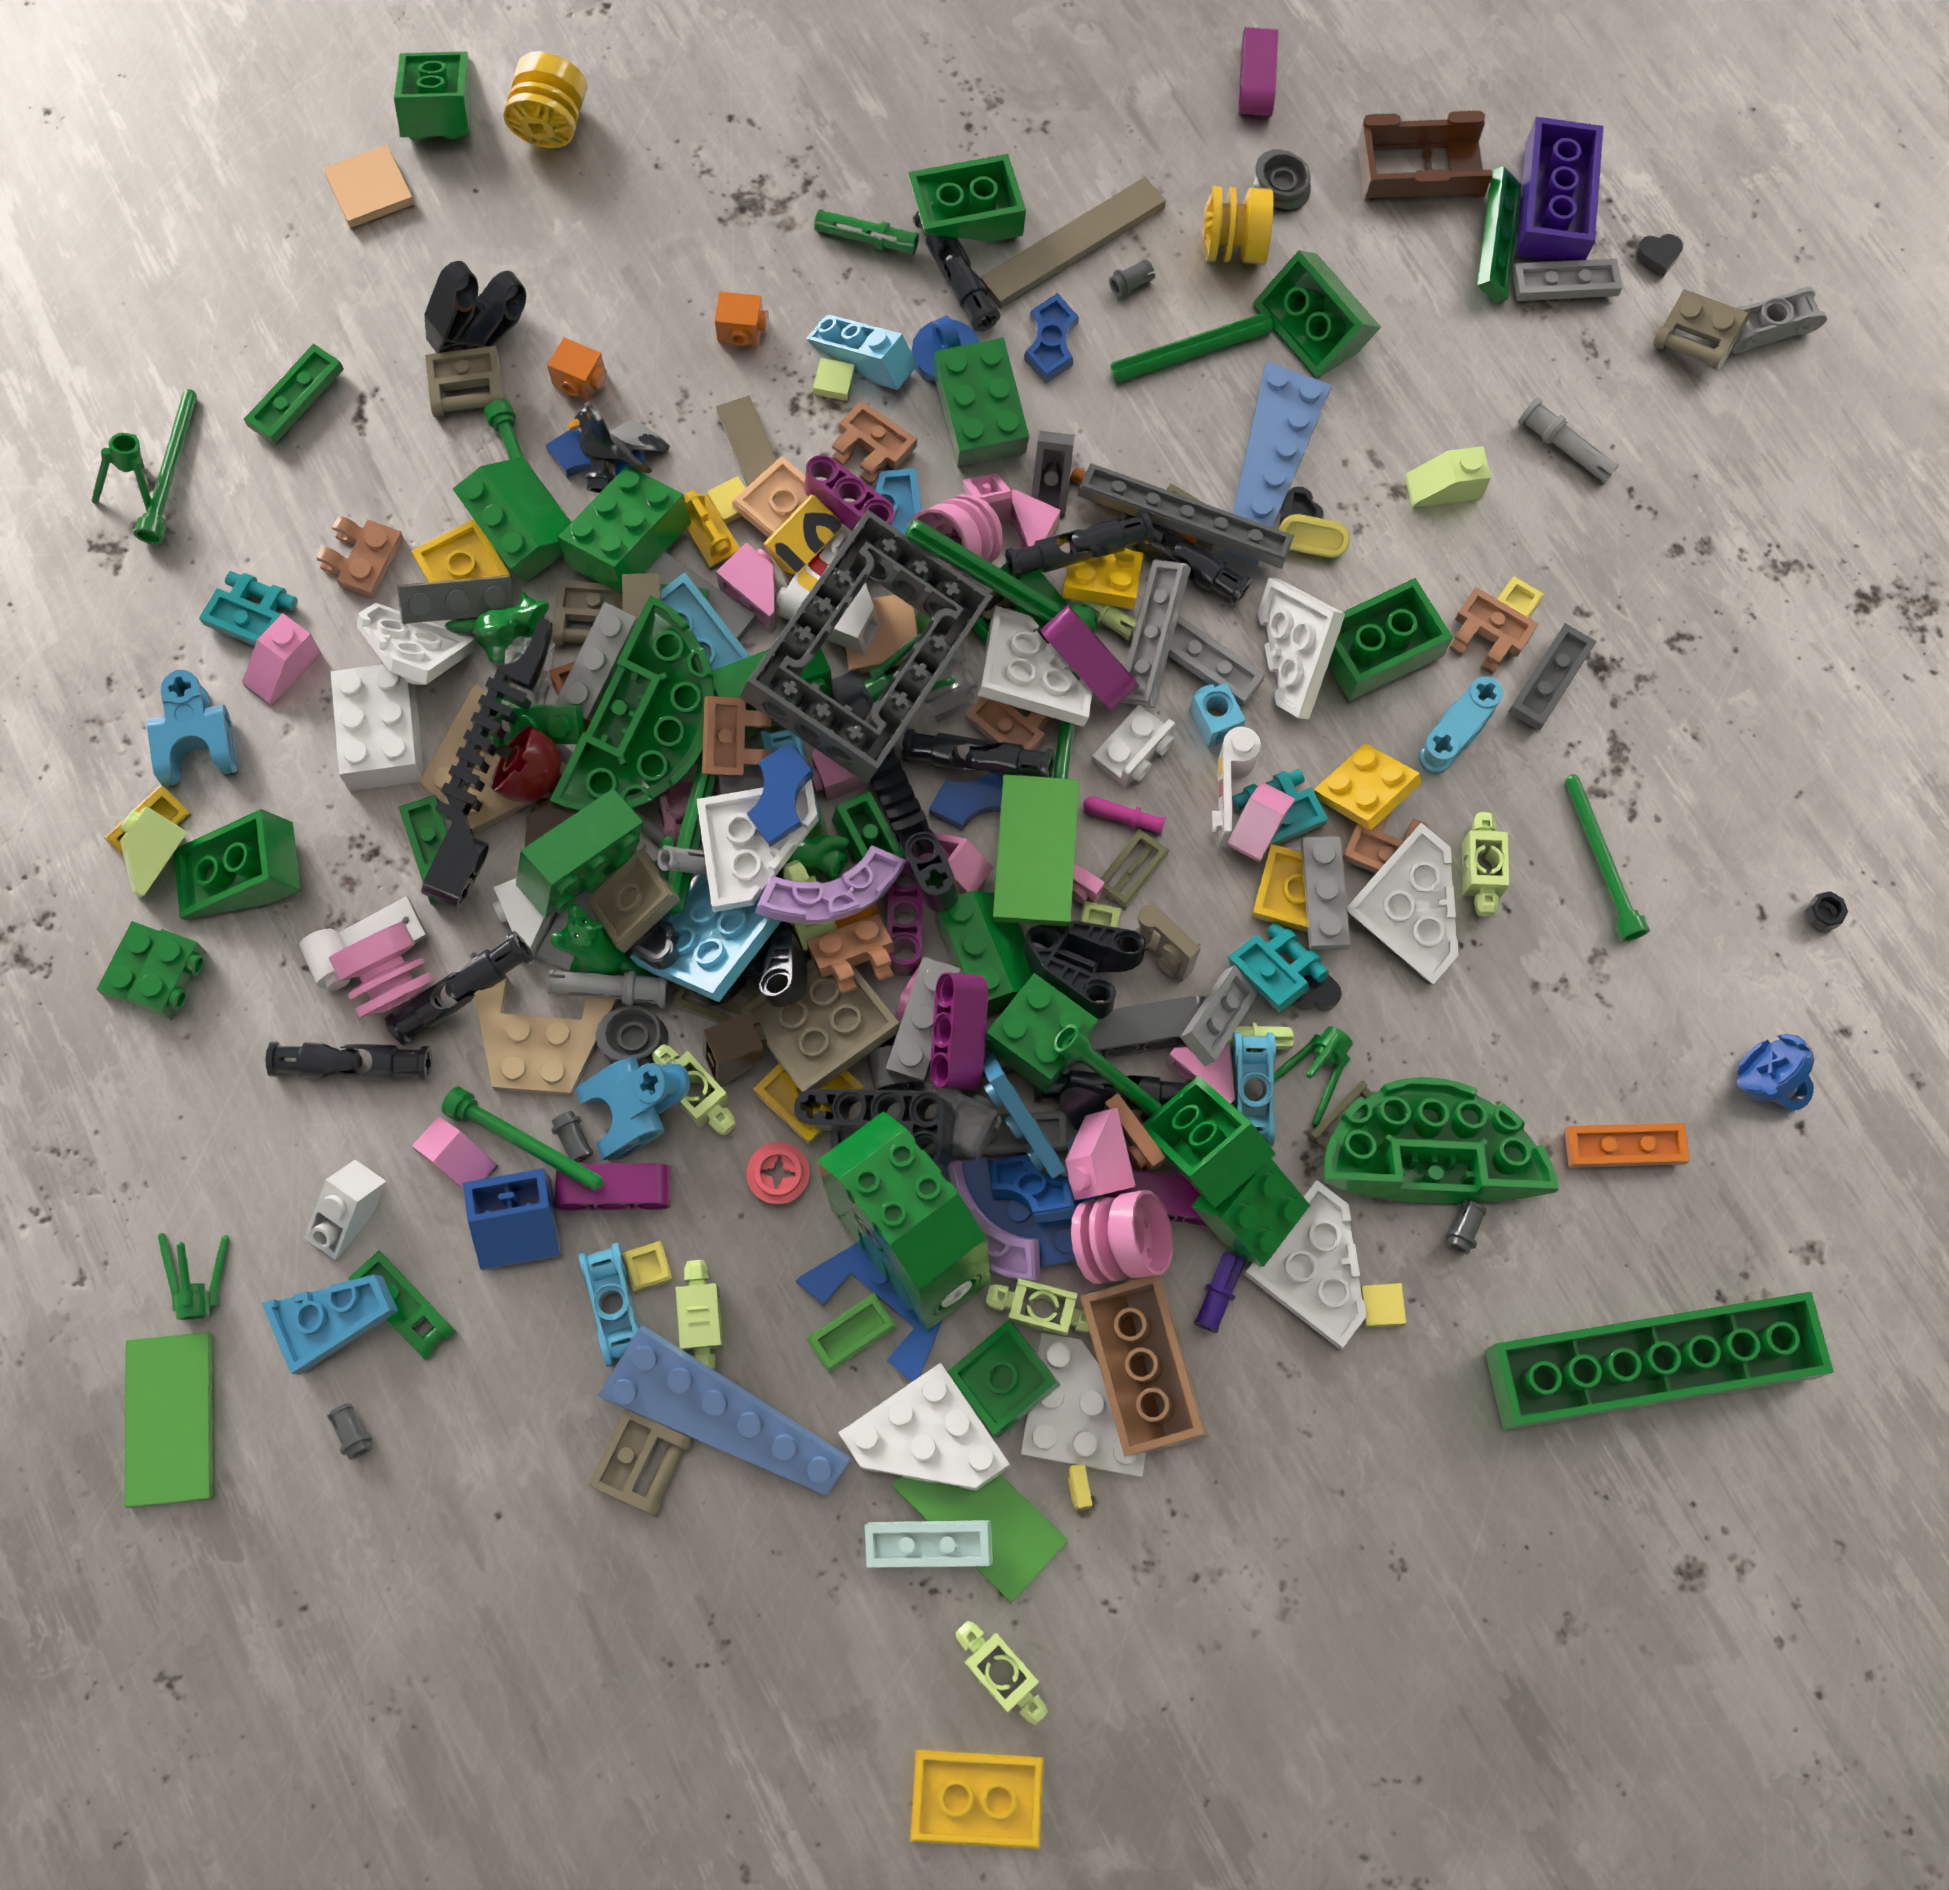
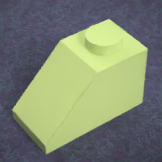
M1484 446L1448 450L1406 473L1405 479L1412 508L1482 499L1491 480V474Z
M148 806L141 809L139 813L132 810L120 827L121 830L126 832L121 838L120 843L131 891L137 897H142L146 894L187 834V831Z

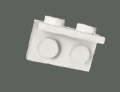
M1138 705L1092 755L1091 762L1124 788L1134 779L1139 782L1151 768L1152 764L1150 761L1157 753L1161 756L1164 755L1175 741V738L1172 736L1175 722L1168 719L1164 724L1141 705Z

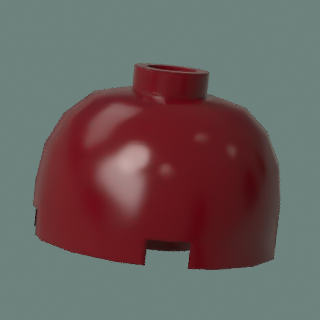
M527 725L509 743L508 747L512 751L506 760L502 757L500 758L490 784L491 789L498 793V795L518 803H532L541 799L547 792L553 794L562 776L559 773L562 763L561 756L554 741L540 730Z

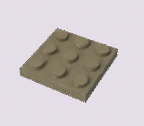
M811 958L807 961V989L800 1001L785 1007H773L764 995L761 994L740 1009L742 1014L748 1012L753 1024L760 1023L767 1039V1048L801 1093L808 1089L822 1088L898 1033L899 1021L854 966L851 967L855 975L853 981L857 987L854 991L842 995L833 974L821 978Z

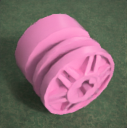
M961 494L916 513L908 523L909 526L912 520L918 519L990 563L999 556L1003 544L1002 526L996 512L986 501L976 495ZM945 562L947 565L958 571L963 576H968L967 574L963 573L962 571Z
M404 921L378 931L328 957L340 981L359 977L361 984L348 994L350 1000L363 994H368L370 1001L355 1008L359 1018L367 1014L386 1012L418 996L427 984L434 981L430 972L413 979L410 971L425 964L423 958L404 962L401 955L415 945Z
M1141 1190L1120 1194L1117 1198L1102 1197L1099 1200H1085L1075 1209L1071 1226L1073 1252L1078 1267L1085 1278L1091 1283L1106 1284L1112 1281H1125L1128 1277L1145 1278L1162 1275L1169 1269L1173 1255L1171 1223L1162 1201L1152 1191Z

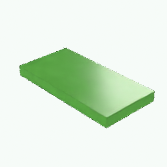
M1003 775L993 922L1070 927L1079 792L1078 779Z
M203 1332L126 1340L124 1507L137 1508L212 1500V1334Z
M1002 1475L997 1476L977 1491L938 1482L931 1483L903 1478L902 1476H899L891 1484L926 1521L991 1520L993 1563L990 1566L973 1567L1010 1603L1020 1595L1068 1542V1539Z

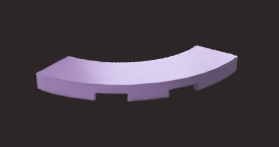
M871 845L866 855L855 867L844 873L841 878L823 884L820 882H795L771 875L757 904L755 913L784 922L807 924L831 922L849 917L870 907L882 898L900 876L907 860Z
M951 1161L947 1169L942 1171V1176L947 1182L950 1181L959 1192L986 1236L990 1271L1013 1279L1041 1280L1039 1239L1019 1237L993 1224L980 1211L969 1193L963 1174L962 1161Z

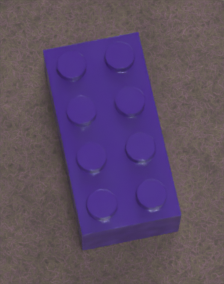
M1535 117L1525 144L1516 256L1554 262L1587 260L1596 237L1604 126Z

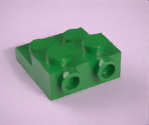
M131 921L96 990L107 997L172 1020L175 1012L179 1011L186 1002L187 988L193 977L197 976L204 966L206 951L196 941L164 929L158 931Z

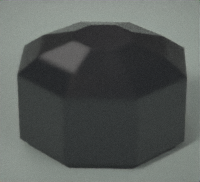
M1829 891L1816 894L1811 899L1805 912L1811 925L1826 931L1839 927L1847 916L1848 909L1844 898Z

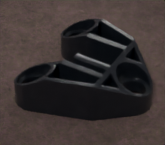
M454 261L442 269L424 313L426 340L436 353L494 346L519 322L526 304L527 294L525 287L512 271H503L495 275L478 296V280L465 262Z
M781 921L719 1002L691 990L699 1002L704 1006L723 1004L731 1000L745 987L748 978H752L754 982L760 983L759 988L762 994L773 1007H785L800 1001L807 989V955L787 922Z
M1071 921L1070 927L1037 925L1027 931L1024 956L1032 975L1035 973L1100 1020L1113 1011L1116 989L1111 982L1094 975L1095 972H1126L1139 966L1143 961L1146 940L1140 933L1133 930L1081 921ZM1033 943H1039L1046 948H1038Z

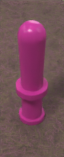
M1096 796L1086 798L1083 803V808L1088 814L1131 824L1130 828L1136 829V826L1155 831L1159 835L1163 831L1166 817L1162 816L1161 818L1141 812L1140 807L1136 806L1134 810Z

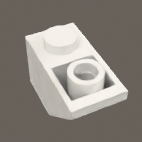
M867 582L827 638L830 642L862 654H866L882 624Z
M515 878L493 887L499 900L492 902V905L500 923L508 921L512 932H517L528 944L534 958L531 962L526 963L529 966L536 962L537 957L535 954L551 929L557 914L554 912L547 918H544L516 886Z
M353 1160L334 1173L324 1182L304 1239L334 1260L338 1259L375 1212L387 1181L356 1160Z

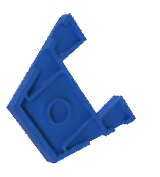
M1075 1138L1068 1139L1070 1149ZM987 1157L962 1162L967 1188L980 1211L993 1224L1010 1234L1024 1238L1039 1239L1040 1269L1077 1262L1072 1247V1218L1036 1224L1032 1212L1023 1204L1009 1199H993ZM1098 1196L1075 1200V1209L1085 1200H1098Z
M856 1243L801 1275L796 1280V1283L824 1307L850 1276L857 1279L914 1328L887 1359V1362L911 1383L921 1376L943 1320L926 1331L919 1322L916 1313L908 1308L894 1290L890 1280L886 1279L874 1262L871 1261L865 1248L862 1249Z

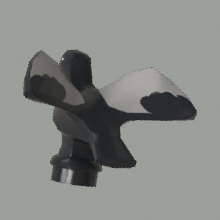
M590 401L586 402L585 408L579 411L575 418L568 423L570 430L581 428L580 449L591 460L590 471L585 476L587 481L586 490L600 493L616 477L615 468L617 464H629L643 473H651L652 469L639 460L632 451L650 450L667 452L670 448V445L660 436L636 420L623 423L610 431L604 417Z

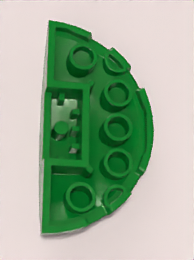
M652 595L649 596L617 661L618 667L586 733H582L550 799L554 803L580 811L611 789H614L631 808L641 806L654 800L655 797L664 793L670 787H674L690 771L703 751L704 699L706 696H714L713 673L703 646L699 644L687 622L667 604Z
M1415 1077L1384 1084L1380 1091L1371 1094L1365 1099L1361 1096L1342 1115L1339 1125L1333 1135H1331L1327 1144L1323 1165L1324 1183L1356 1194L1399 1202L1462 1204V1201L1467 1200L1469 1203L1470 1201L1489 1203L1555 1193L1559 1190L1555 1170L1544 1146L1535 1145L1533 1140L1524 1131L1525 1122L1513 1110L1503 1103L1494 1105L1486 1099L1479 1097L1477 1089L1472 1086L1431 1077Z

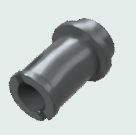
M1143 259L1123 271L1117 269L1113 272V276L1109 278L1110 288L1116 296L1122 295L1127 297L1133 289L1154 280L1155 274L1151 273L1148 275V273L1155 270L1147 259Z
M568 1111L558 1115L551 1121L554 1126L551 1131L554 1135H558L568 1158L580 1163L591 1157L594 1152L590 1148L579 1125L582 1121L581 1117L575 1116L573 1111Z
M1467 1200L1462 1201L1454 1227L1446 1233V1238L1448 1239L1447 1246L1450 1249L1461 1254H1469L1471 1249L1476 1248L1477 1242L1475 1237L1482 1219L1486 1215V1208L1473 1201H1470V1203Z
M352 1403L341 1405L327 1415L342 1444L340 1452L342 1455H347L349 1460L359 1458L372 1449L370 1444L372 1437L370 1434H365L353 1410Z

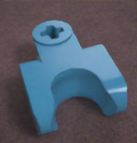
M176 670L169 673L161 683V696L165 716L147 720L152 768L159 783L165 787L180 782V764L183 758L190 751L200 748L210 750V757L222 774L237 772L238 761L233 727L226 705L210 707L207 691L200 685L197 677L192 672Z
M626 1058L614 1062L577 1086L575 1090L581 1105L586 1103H607L611 1109V1128L608 1134L597 1142V1148L602 1161L628 1157L661 1136L665 1130L659 1114L676 1105L687 1096L690 1088V1078L686 1069L680 1064L668 1063L661 1066L655 1063H647L639 1067L636 1058Z

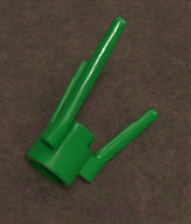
M117 433L110 438L109 448L101 449L102 460L91 501L94 504L99 502L110 463H112L120 471H134L146 512H148L151 497L142 470L144 463L141 456L140 442L135 434Z
M922 632L908 641L881 665L869 670L872 678L864 683L874 703L894 676L893 673L885 675L884 672L911 651ZM948 678L936 681L930 691L954 685L956 680L955 678Z
M1333 1026L1327 1027L1321 1036L1315 1034L1304 1048L1274 1072L1275 1083L1313 1050H1315L1313 1056L1316 1060L1306 1072L1307 1078H1312L1322 1065L1327 1067L1335 1065L1313 1118L1312 1125L1314 1127L1320 1124L1340 1075L1350 1061L1347 1052L1352 1047L1353 1042L1345 1032Z
M160 1233L158 1241L172 1295L173 1311H176V1319L194 1320L210 1317V1307L219 1306L218 1290L226 1259L229 1236L223 1235L221 1237L209 1291H205V1284L203 1283L190 1284L188 1261L183 1242L177 1244L179 1286L167 1237L164 1233Z

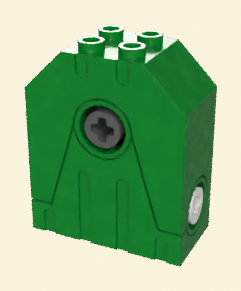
M883 1111L816 1161L831 1210L838 1219L841 1218L846 1229L862 1249L865 1248L871 1261L874 1262L884 1277L890 1280L894 1290L908 1308L916 1313L919 1322L926 1331L930 1330L991 1283L987 1238L959 1192L950 1181L947 1182L944 1179L941 1170L924 1149L921 1150L918 1147L911 1133Z

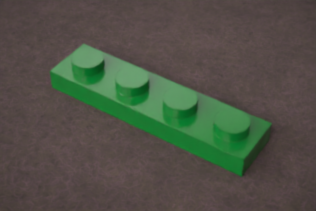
M1505 166L1492 170L1493 176L1488 189L1487 214L1484 219L1485 230L1483 244L1481 245L1480 269L1477 275V285L1495 303L1507 300L1509 296L1522 184Z

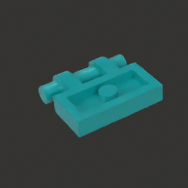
M229 571L225 577V584L233 587V589L228 593L216 588L199 619L207 627L255 646L257 639L281 615L275 611L281 607L293 611L297 606L298 599L287 594L286 589L277 585L270 587L258 582L255 576L247 573L240 575ZM253 595L262 599V601L258 605L246 600L247 597Z
M1300 769L1290 773L1282 771L1273 775V780L1266 782V784L1295 798L1271 844L1279 845L1322 827L1328 821V817L1312 787L1299 793L1297 792L1295 786L1305 782L1304 775ZM1255 783L1244 787L1242 793L1232 796V803L1236 810L1246 806L1249 798L1258 787Z
M1275 922L1267 930V934L1272 938L1271 941L1266 943L1256 934L1230 954L1228 960L1231 966L1235 965L1253 988L1280 1013L1309 990L1308 982L1303 978L1304 975H1311L1318 982H1322L1329 975V971L1321 964L1322 959L1314 951H1307L1298 942V936L1291 929L1285 930L1278 922ZM1288 953L1295 962L1289 965L1280 955Z

